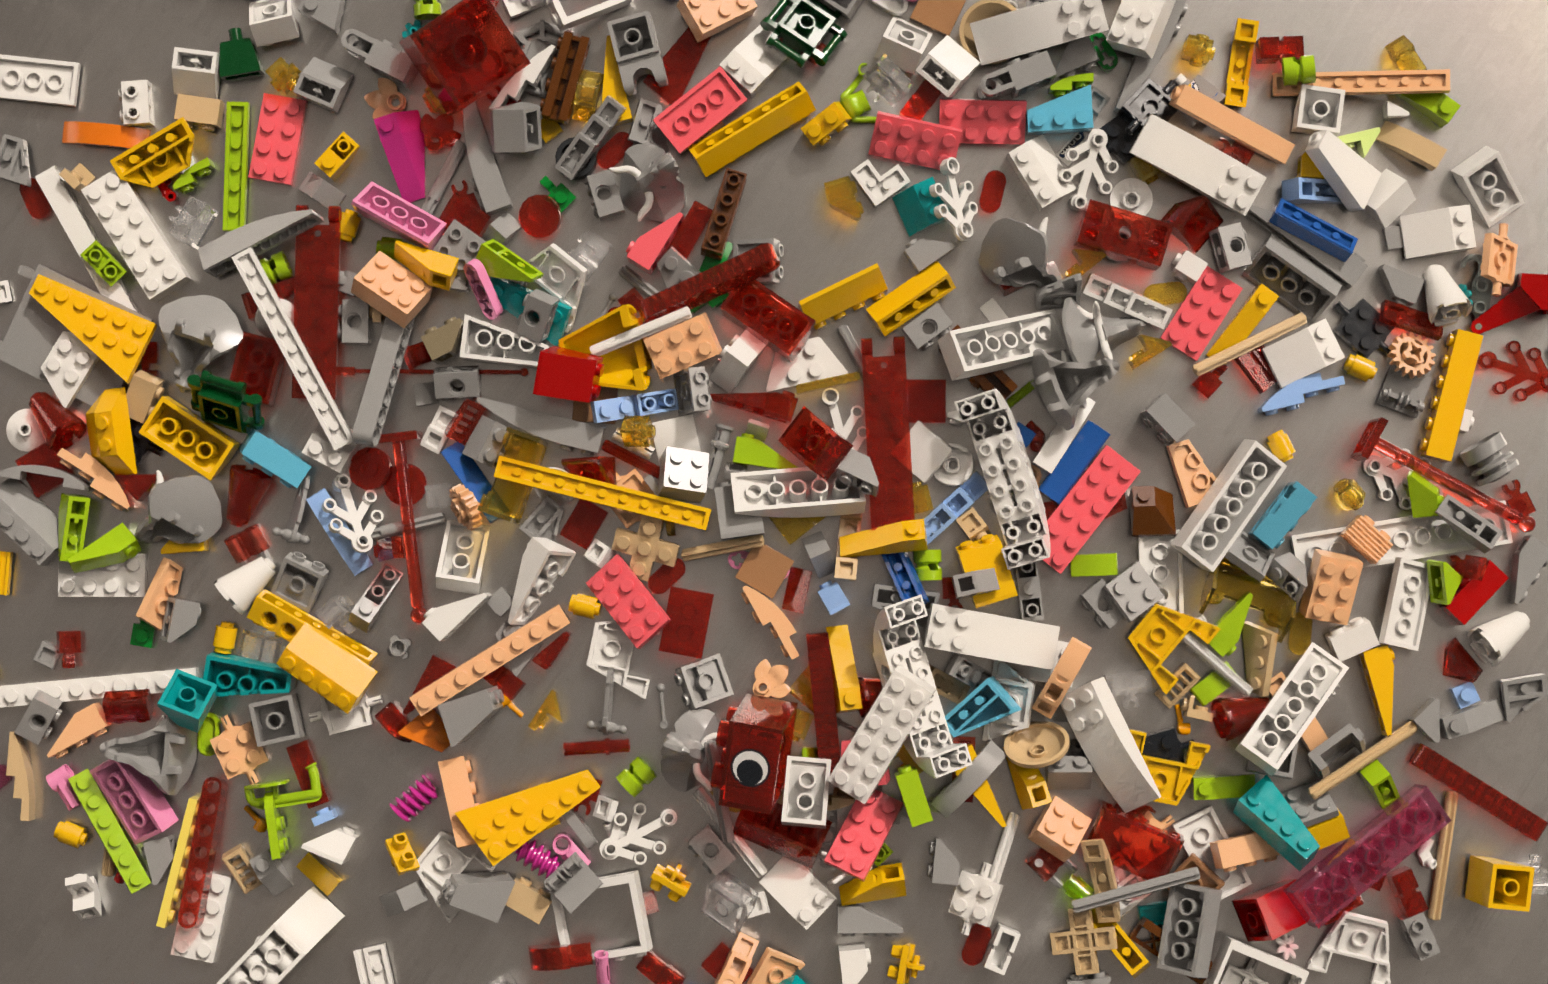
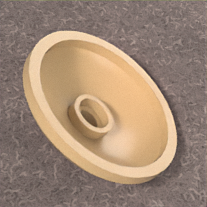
M980 0L974 3L964 13L960 22L959 36L963 48L980 62L970 23L1017 9L1004 0ZM1004 59V60L997 61V62H993V63H989V64H998V63L1004 62V61H1006V60H1008V59Z
M1041 721L1030 722L1029 728L1008 734L1004 741L1006 757L1012 763L1029 769L1053 765L1065 756L1070 746L1069 735L1062 726L1053 722Z

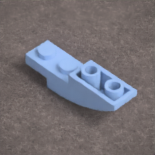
M1318 372L1298 379L1272 394L1258 408V414L1265 412L1266 416L1277 414L1278 409L1285 407L1287 411L1299 409V404L1305 402L1303 394L1308 398L1319 395L1318 391L1326 389L1327 393L1340 390L1339 386L1345 384L1344 377L1339 376L1322 380L1321 374Z
M676 388L590 402L594 423L679 410Z

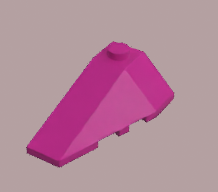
M419 111L394 112L374 119L401 197L410 203L424 199L425 129Z

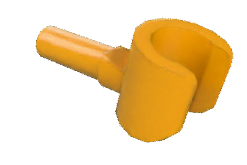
M503 694L504 702H502V708L508 706L521 718L524 714L512 703L507 694Z
M1180 704L1175 705L1178 722L1176 730L1180 735H1188L1191 731L1190 723H1183Z
M248 805L245 806L244 810L256 821L253 829L260 833L265 832L267 829L266 819L256 815Z

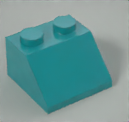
M933 177L912 185L892 197L909 237L946 221L944 218L938 219L934 214V208L941 204L945 205V203L939 196L932 197L929 192V187L936 184Z
M176 669L157 706L177 725L198 733L216 700L218 685Z

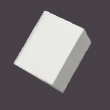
M1385 169L1372 192L1365 210L1385 229L1416 198L1407 180Z

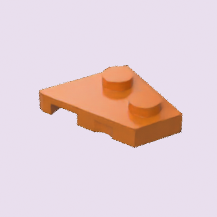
M434 709L422 716L419 714L398 732L399 736L413 740L440 753L450 746L443 720Z

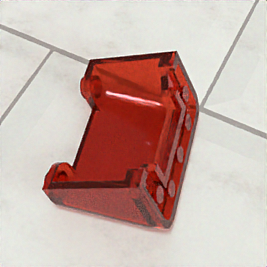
M1103 800L1085 839H1103L1112 865L1146 880L1169 874L1185 841L1184 836L1175 831L1168 835V830L1164 828L1162 830L1127 815L1120 809L1116 813V809L1112 807V804Z

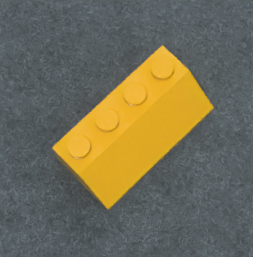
M876 263L800 300L798 307L809 329L814 327L815 330L826 326V321L832 318L836 321L845 317V312L852 308L854 311L865 307V302L871 299L874 302L880 300L885 296L884 293L887 292L888 288L879 265Z
M162 396L139 431L140 434L210 481L230 462L241 445L209 422L202 421L200 416L170 396Z
M307 622L286 646L276 663L347 714L359 704L378 673Z

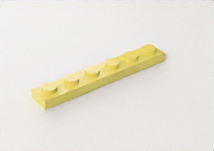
M193 796L188 799L156 924L157 927H168L170 923L173 924L176 917L174 907L181 897L182 889H179L180 883L184 881L187 874L185 864L192 854L191 840L196 837L198 826L196 825L197 817L201 816L204 807L201 804L202 798Z

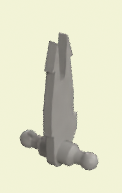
M305 476L298 486L299 489L286 528L281 530L275 527L272 530L273 535L281 536L287 543L302 542L303 544H308L310 542L308 536H302L297 532L304 512L310 476Z
M610 667V670L607 671L602 721L598 723L589 721L587 723L588 729H597L598 732H603V735L614 734L615 732L624 734L627 731L626 726H617L611 722L614 688L613 667Z

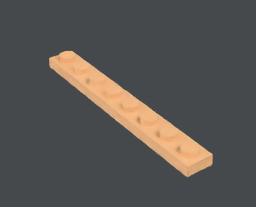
M1450 69L1316 72V82L1305 85L1345 90V95L1449 93ZM1282 73L1272 74V96L1299 95L1302 85L1301 81H1298L1297 85L1284 86Z
M557 604L411 695L409 699L420 716L570 624V621L560 605Z

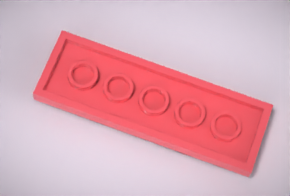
M1105 445L1047 519L1051 552L1050 557L1042 561L1061 574L1141 471L1111 447Z

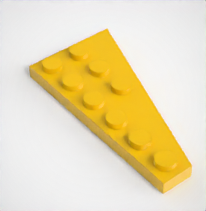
M38 274L29 294L129 384L157 325Z
M587 769L455 812V814L490 863L495 866L598 790L600 785Z

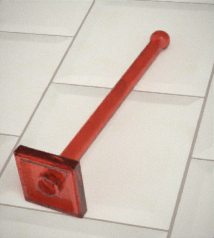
M1383 417L1369 421L1351 455V458L1356 461L1367 460L1373 449L1514 525H1518L1519 529L1523 532H1531L1536 526V521L1532 516H1523L1522 513L1380 438L1388 423V420Z
M413 430L381 434L378 445L392 444L410 599L411 607L413 608L410 617L413 622L420 624L425 620L423 616L427 610L424 608L405 442L422 440L423 433Z

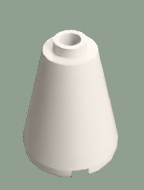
M1433 264L1425 269L1423 279L1425 280L1424 288L1430 323H1434L1438 327L1447 326L1458 322L1457 318L1461 315H1464V318L1468 316L1472 311V304L1445 268L1441 265Z
M261 556L214 581V585L222 596L233 604L232 607L239 614L243 615L252 605L256 596L262 592L275 575L274 568L276 565L269 557L264 559Z
M1515 611L1474 627L1467 634V637H1471L1473 641L1470 646L1484 663L1491 662L1493 663L1491 666H1497L1529 630L1530 619L1525 613Z

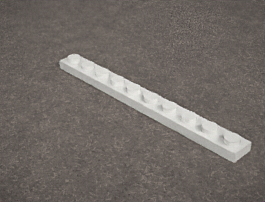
M250 247L231 257L332 447L337 451L352 443L351 431L253 248Z
M198 667L179 669L198 677ZM175 670L0 686V708L30 705L38 690L62 702L163 693Z

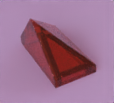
M1455 637L1444 651L1443 675L1473 683L1478 679L1483 670Z

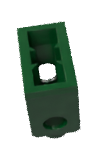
M241 28L229 29L230 41L220 43V78L224 81L265 75L253 40L251 38H243Z

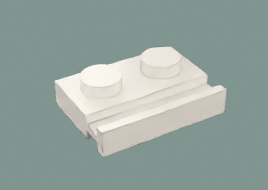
M385 943L353 951L360 984H394Z

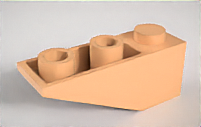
M100 702L93 703L73 715L47 754L48 758L56 756L59 759L69 753V748L73 746L79 748L88 743L87 739L94 735L97 738L108 732L106 728L112 724Z

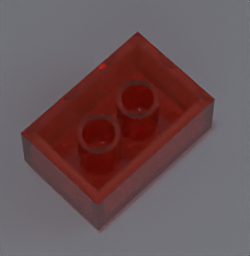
M243 331V339L238 345L230 376L231 381L247 383L246 394H259L262 397V404L272 407L274 406L285 363V357L276 340Z
M805 406L778 440L810 470L825 480L829 479L854 446L820 416Z
M671 586L666 614L671 621L663 628L659 651L702 659L714 594Z

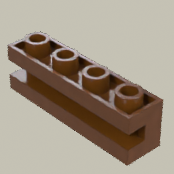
M564 31L563 37L559 36L557 42L559 53L557 57L553 58L551 70L554 71L552 78H548L545 85V90L548 91L546 99L542 98L540 103V111L544 119L568 125L591 45L589 37H577L567 31Z
M726 168L701 246V255L719 261L722 260L746 185V173Z
M957 324L952 330H957L961 328ZM1003 370L972 376L969 380V383L978 390L980 388L983 392L997 389L1004 399L1018 387Z

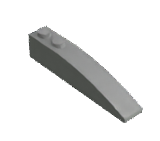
M1176 0L1153 59L1135 55L1113 112L1118 113L1129 98L1143 85L1161 59L1172 36H1177L1181 26L1177 24L1180 16L1184 17L1188 5L1185 4L1186 0Z
M467 82L464 84L463 120L467 154L474 177L470 180L474 191H479L481 198L478 199L481 211H486L488 216L513 208L495 154L492 152V146L472 88Z
M1251 205L1247 212L1250 217L1343 283V286L1347 289L1354 286L1368 267L1364 263V258L1356 253L1352 254L1346 262H1343L1271 224L1269 220L1274 211Z
M312 209L293 211L263 218L226 232L223 236L198 248L203 270L217 278L236 268L231 257L251 247L256 256H259L324 222V218Z
M477 397V402L495 415L534 436L560 444V449L571 452L573 448L582 450L581 454L591 457L594 456V453L600 454L606 430L603 427Z

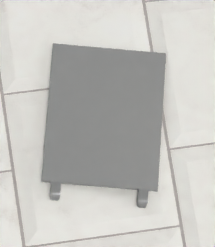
M38 264L36 270L27 266H20L18 274L31 279L4 340H0V360L50 385L41 370V366L63 331H71L29 294L38 274L150 322L154 320L41 264ZM99 358L75 398L92 406L105 389L121 388L125 380Z

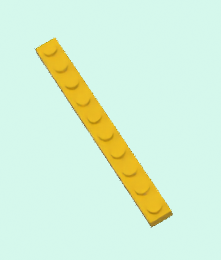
M503 456L498 457L494 473L495 478L704 531L707 529L711 513L709 508Z

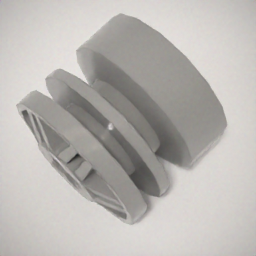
M1500 431L1479 440L1459 454L1466 467L1477 464L1478 468L1471 473L1472 477L1483 474L1475 481L1478 486L1493 483L1505 477L1512 469L1519 465L1517 458L1506 461L1514 454L1512 451L1500 452L1507 445Z

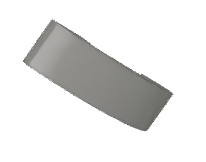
M20 465L0 471V477L26 480L27 472L64 478L62 487L90 491L91 488L85 481L74 474L48 466Z
M990 740L972 760V765L967 766L930 803L947 818L992 774L1005 759L1006 754Z

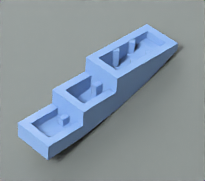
M977 471L972 474L967 482L960 485L924 518L927 545L988 490L985 479Z
M323 488L306 500L354 576L372 566L373 562L367 553L356 552L352 548L350 540L329 530L328 525L331 520L338 517L323 511V502L328 498H332L327 490ZM326 503L328 508H332L330 503ZM340 519L343 522V527L353 531L349 523ZM332 523L334 528H339L338 524Z

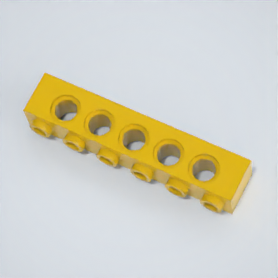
M266 589L256 596L247 615V618L252 620L254 624L268 629L275 636L282 637L289 642L307 622L370 667L378 654Z

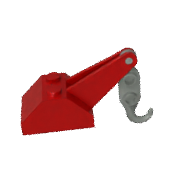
M1469 254L1462 260V268H1465L1466 263L1470 260H1475L1479 264L1478 272L1471 285L1472 296L1470 299L1473 301L1471 313L1475 316V319L1471 322L1470 329L1473 333L1482 334L1538 310H1543V314H1548V275L1519 273L1517 288L1490 307L1492 283L1491 280L1480 275L1482 256L1479 254Z

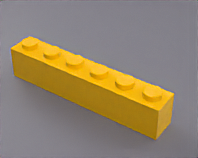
M798 81L688 149L701 172L707 177L716 173L725 165L734 162L743 154L752 151L761 143L770 140L784 129H788L802 118H806L816 109L807 90Z
M1460 329L1449 333L1446 341V346H1448L1447 354H1444L1441 360L1442 373L1437 377L1435 387L1438 388L1436 396L1432 397L1430 408H1432L1431 416L1427 418L1425 423V429H1427L1426 436L1422 438L1419 450H1422L1420 456L1445 463L1452 461L1483 335Z

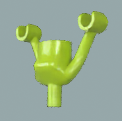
M867 63L859 65L858 76L840 95V103L852 118L850 121L853 123L876 122V117L860 116L872 110L863 90L861 89L853 93L863 78L871 74V71L867 73L861 72V69L868 65Z

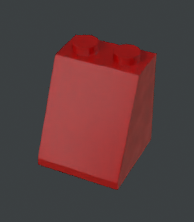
M558 346L540 351L533 394L587 403L596 400L601 391L599 380L605 368V365L602 364L603 357Z
M1297 879L1283 880L1232 900L1248 942L1273 941L1313 920L1310 908L1305 902L1302 888Z

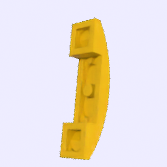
M1237 18L1228 62L1224 105L1246 107L1249 75L1259 21Z

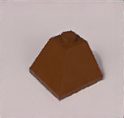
M1132 486L1129 494L1132 537L1176 536L1173 494L1155 486Z

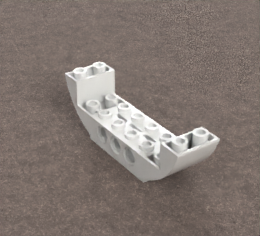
M997 389L955 401L960 422L967 421L1006 543V547L1001 550L1007 569H1013L1049 558L1051 546L1045 507L1020 429L1008 404Z
M922 595L883 607L876 618L873 632L874 653L872 654L882 688L887 683L894 669L899 665L936 688L916 623L917 619L928 616ZM936 689L903 743L917 765L933 778H938L972 765L967 744H953Z
M313 886L257 940L216 984H279L345 915Z

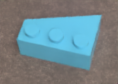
M1091 85L1027 110V136L1090 132L1094 128Z
M255 429L250 430L239 447L241 454L244 455L242 457L243 460L251 465H254L256 462L262 466L261 471L271 477L273 474L281 478L279 482L288 488H291L292 485L298 488L312 467L308 462Z
M1298 481L1287 483L1248 534L1269 550L1274 547L1277 549L1284 542L1285 538L1283 537L1288 531L1291 532L1295 528L1299 518L1310 509L1312 503L1318 497Z
M993 676L981 683L945 716L950 734L953 737H957L1022 709Z

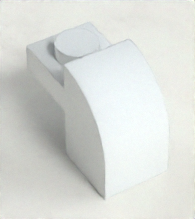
M75 874L73 877L65 878V887L73 896V912L78 919L83 921L101 917V897L95 877H89L87 874Z

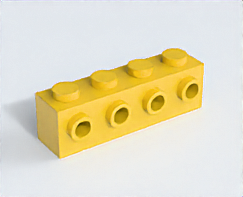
M936 261L869 306L866 311L874 325L886 336L956 287L949 273Z

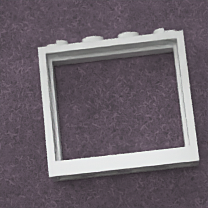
M559 0L542 1L546 7H549L552 13V22H555L560 32L630 5L632 0H608L568 17Z
M638 870L598 877L603 883L599 888L629 883L640 945L607 950L608 958H613V961L626 959V955L634 954V957L646 956L647 952L653 948ZM550 891L564 966L571 965L572 968L584 966L585 962L591 961L593 965H596L594 953L572 956L563 904Z
M1224 936L1205 984L1219 983L1232 950L1292 974L1288 984H1305L1309 971L1233 938Z

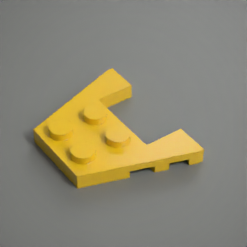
M1155 603L1129 634L1128 639L1162 691L1167 694L1179 679L1161 665L1189 631H1192L1209 644L1221 629L1211 623Z
M1129 729L1142 755L1147 733ZM1190 741L1185 763L1142 755L1162 796L1154 801L1177 806L1211 746Z

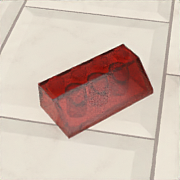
M747 273L720 306L724 316L750 332L790 362H793L803 349L816 323L814 319Z
M753 787L737 817L733 833L812 869L832 822L826 819V829L782 825L783 805L768 798L766 792Z

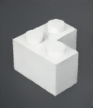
M747 330L740 336L736 334L729 345H726L720 353L722 359L718 358L711 367L713 373L709 379L730 394L739 384L747 370L757 360L766 344Z

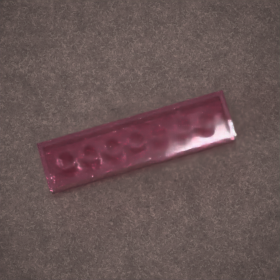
M1415 784L1287 887L1284 892L1306 923L1311 927L1319 929L1452 820L1426 785Z

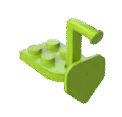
M317 762L305 767L310 777V790L280 794L278 785L289 783L290 778L244 786L245 798L249 805L265 810L272 860L282 858L286 855V850H289L288 838L284 837L283 829L286 828V821L284 815L281 816L280 807L316 802L322 796L320 777L316 766ZM265 788L264 797L255 798L254 789Z

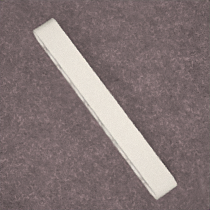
M54 165L36 175L35 178L80 256L95 240L99 243L100 241L66 181L59 175V169ZM80 256L100 294L140 313L121 278L111 287Z

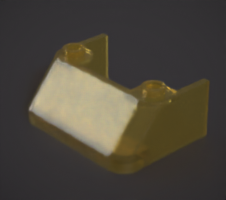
M507 427V432L502 440V444L505 445L503 457L541 466L548 443L535 436ZM495 478L491 491L482 495L477 510L519 524L533 487Z
M1224 557L1214 572L1209 571L1201 594L1199 613L1203 614L1208 604H1220L1224 597L1237 602L1248 591L1253 595L1250 607L1263 611L1265 622L1271 627L1279 628L1277 642L1282 643L1295 619L1297 602L1267 575L1259 582Z

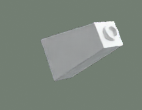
M1329 130L1314 132L1308 140L1309 143L1305 149L1306 153L1348 211L1364 210L1382 173Z

